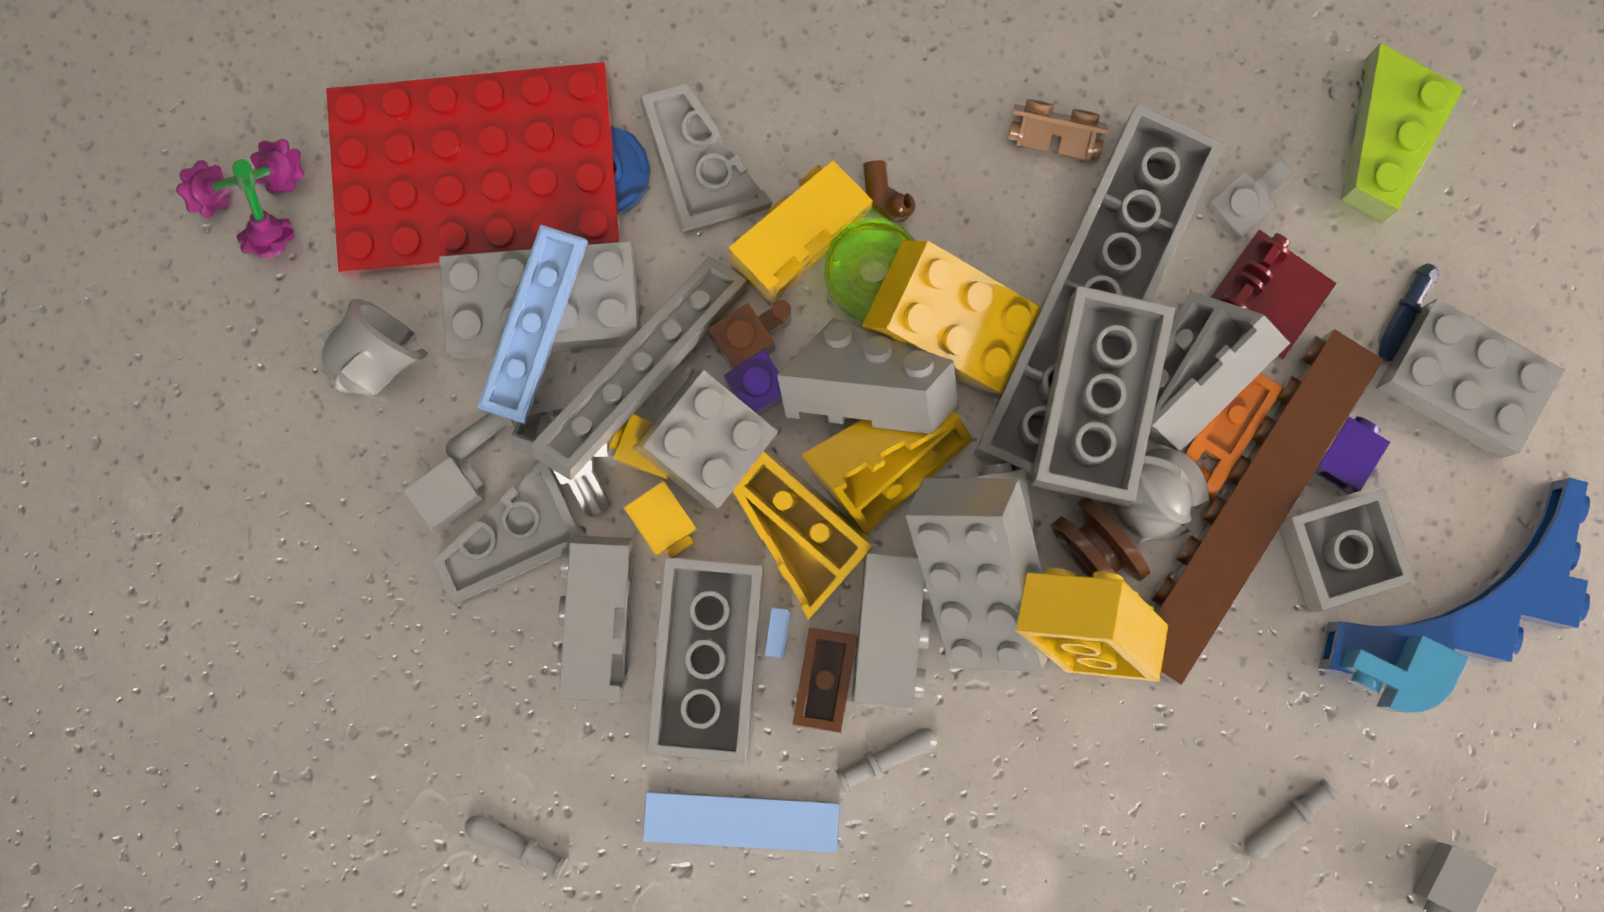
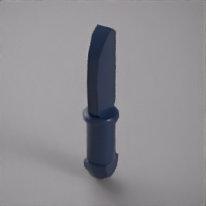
M1427 263L1420 266L1415 271L1416 276L1406 295L1400 299V306L1381 339L1378 354L1384 361L1390 362L1394 359L1416 318V313L1421 312V305L1432 285L1437 283L1439 272L1435 265Z

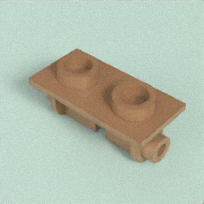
M1027 99L1025 106L1015 104L1014 115L1022 116L1021 122H1011L1008 139L1016 141V146L1048 152L1052 135L1061 137L1057 154L1084 159L1085 161H1090L1091 157L1100 159L1104 140L1096 139L1097 133L1108 134V127L1106 123L1099 122V114L1081 109H1073L1071 116L1053 112V104L1033 99Z

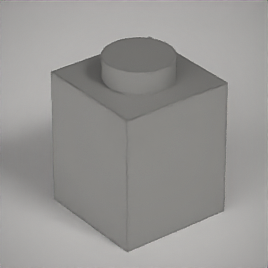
M448 457L405 488L403 493L429 529L439 533L484 500V497L477 489L484 483L467 461L460 465L458 461Z
M1438 842L1413 894L1427 901L1423 908L1427 912H1476L1497 869L1453 845Z

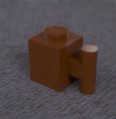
M778 300L773 304L772 308L757 317L749 303H746L708 328L710 338L731 370L763 349L768 355L775 351V344L770 334L779 328H786L790 325L791 306L785 300Z

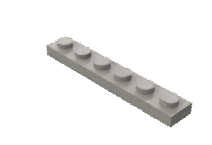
M709 256L531 443V456L571 481L709 332L708 328L717 323L746 292L747 279Z

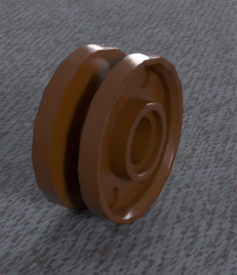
M1083 497L1074 504L1077 516L1083 524L1081 528H1078L1062 516L1050 525L1060 545L1087 577L1092 578L1094 572L1102 571L1117 574L1118 571L1122 570L1139 582L1151 573L1147 562L1131 539L1098 504L1089 498Z

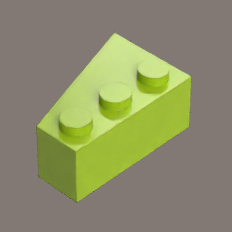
M1380 42L1365 59L1363 70L1365 75L1361 99L1357 104L1356 115L1358 116L1354 139L1350 145L1341 200L1378 221L1384 222L1400 208L1465 88Z

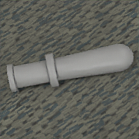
M535 396V399H534V401H533V404L536 405V404H538L540 401H539L538 398ZM488 413L451 438L446 445V453L448 457L454 460H462L503 426L507 425L510 428L515 423L512 420Z
M922 728L874 755L871 751L865 753L866 759L843 770L838 769L835 771L845 792L850 791L849 788L873 776L878 780L883 777L881 772L933 750L937 745V734L932 729Z
M1321 779L1319 781L1320 784L1301 800L1297 798L1291 800L1292 807L1246 841L1245 852L1248 857L1254 860L1265 858L1304 822L1310 825L1314 821L1312 816L1332 799L1336 800L1339 798L1336 791L1325 779Z
M478 815L470 817L465 823L466 834L471 839L519 859V865L524 868L530 864L552 875V879L557 880L565 867L566 857L562 856L560 858L538 847V841L533 838L528 842L485 817Z

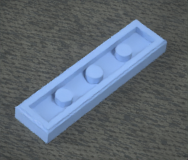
M540 224L477 406L479 410L526 425L588 245L586 239Z
M646 792L643 842L837 853L839 802Z

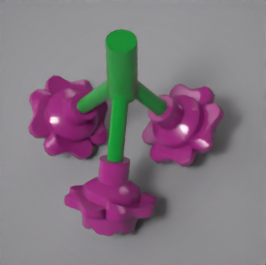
M279 139L276 142L266 140L259 142V152L257 151L250 156L255 169H252L249 161L244 159L237 160L232 165L234 175L232 177L224 178L220 166H208L204 160H198L192 168L180 171L179 177L183 183L177 185L176 192L185 200L186 210L189 213H197L199 211L203 218H210L216 210L228 207L229 202L224 195H228L231 192V187L238 186L245 192L252 214L246 228L236 236L241 244L240 249L242 253L255 254V256L260 258L272 259L286 249L287 242L295 237V232L291 228L292 225L289 219H278L268 214L267 211L262 210L254 188L256 183H265L266 191L270 194L278 191L293 192L297 188L296 181L304 178L305 173L300 165L301 152L298 149H290L289 142L286 139Z

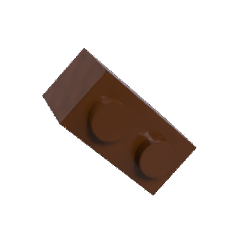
M809 627L793 725L841 733L858 635Z

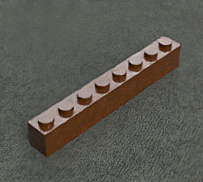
M1335 329L1323 336L1322 339L1315 336L1310 341L1300 360L1306 363L1297 378L1291 375L1282 386L1283 389L1276 399L1281 402L1279 408L1272 418L1266 415L1252 437V440L1257 442L1247 458L1243 455L1240 456L1227 477V480L1232 483L1224 496L1221 498L1216 495L1204 510L1201 519L1207 523L1197 538L1190 535L1179 550L1176 560L1181 562V565L1172 579L1165 575L1150 600L1156 603L1154 611L1168 624L1160 676L1173 685H1182L1384 361Z

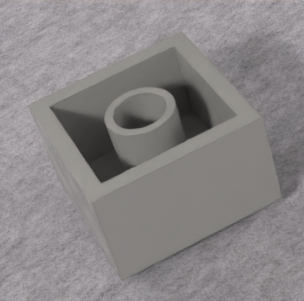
M705 370L691 373L632 448L704 507L719 508L777 435L778 431Z
M1384 489L1287 518L1280 526L1309 612L1324 611L1416 582Z

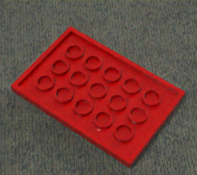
M605 62L326 88L337 261L340 274L352 275L439 267L440 256L529 250L533 247L540 224L587 240L588 245L621 242L617 208V186L615 183V162L613 159L614 148L608 73Z

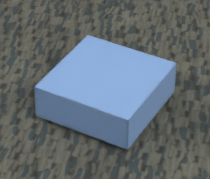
M771 608L765 656L777 658L785 656L791 615L787 609Z

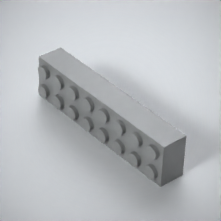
M1138 103L1135 105L1044 299L1039 316L973 455L993 464L1011 463L1012 471L1025 469L1026 479L1031 481L1070 296L1077 286L1152 302L1224 142Z

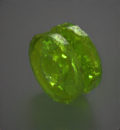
M864 219L847 226L833 239L825 256V284L832 302L846 316L863 323L884 278L878 282L865 280L861 275L862 267L869 262H879L886 267L888 272L902 241H916L903 227L883 219Z

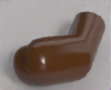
M874 160L865 162L863 164L866 194L873 200L871 209L891 222L906 221L915 211L916 204L913 197L908 193L903 195L888 186L886 161Z

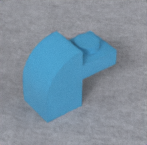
M1423 635L1409 636L1396 665H1392L1362 649H1352L1347 651L1340 667L1353 673L1351 682L1366 690L1379 694L1381 688H1384L1376 707L1388 711L1416 713L1436 707L1451 694L1468 657Z

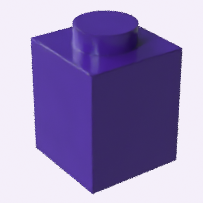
M764 349L724 375L725 382L731 392L759 416L782 403L777 377L779 371Z
M1349 416L1314 474L1348 495L1359 492L1391 442L1379 435L1381 429L1373 422L1360 416H1356L1355 419Z

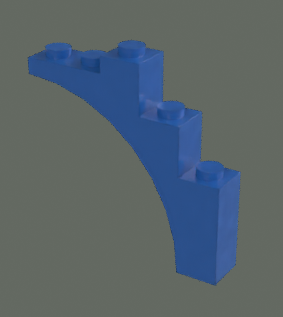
M1573 478L1552 482L1542 516L1524 549L1498 579L1471 600L1438 616L1404 625L1371 626L1342 621L1328 622L1318 669L1353 677V673L1340 667L1347 651L1352 649H1362L1392 665H1396L1408 637L1422 635L1463 655L1493 662H1512L1513 655L1518 654L1523 643L1524 631L1519 626L1520 620L1559 629L1579 628L1580 621L1586 618L1590 607V595L1586 593L1588 580L1569 575L1570 570L1576 567L1580 557L1581 546L1576 540L1579 525L1585 521L1590 508V498L1586 495L1588 482Z

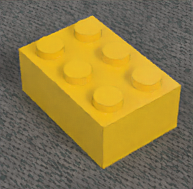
M902 241L862 327L952 360L957 381L973 390L1002 394L1042 308L930 241Z
M1047 568L1045 574H1026L1016 631L1067 673L1159 682L1168 624L1154 611L1153 607L1149 606L1139 597L1138 592L1132 590L1123 581L1124 578L1120 575L1099 571L1094 572L1092 578L1077 577L1073 572L1065 569Z

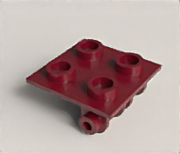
M1259 229L1214 291L1211 298L1265 315L1290 342L1278 355L1279 358L1284 359L1337 283L1288 249L1291 242L1285 236L1275 233L1273 237H1270Z

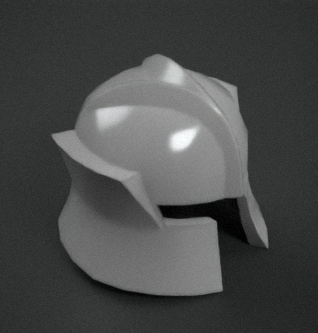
M362 299L351 300L342 322L318 335L325 342L321 355L324 371L334 381L335 389L343 393L373 394L376 396L401 370L425 358L428 352L423 348L418 351H411L402 347L414 332L381 308Z
M1152 449L1145 452L1135 502L1126 507L1114 504V507L1105 512L1120 526L1131 541L1137 544L1150 539L1164 540L1178 537L1190 532L1184 524L1191 521V506L1194 507L1209 501L1208 487L1202 471L1195 461L1186 454L1172 449Z

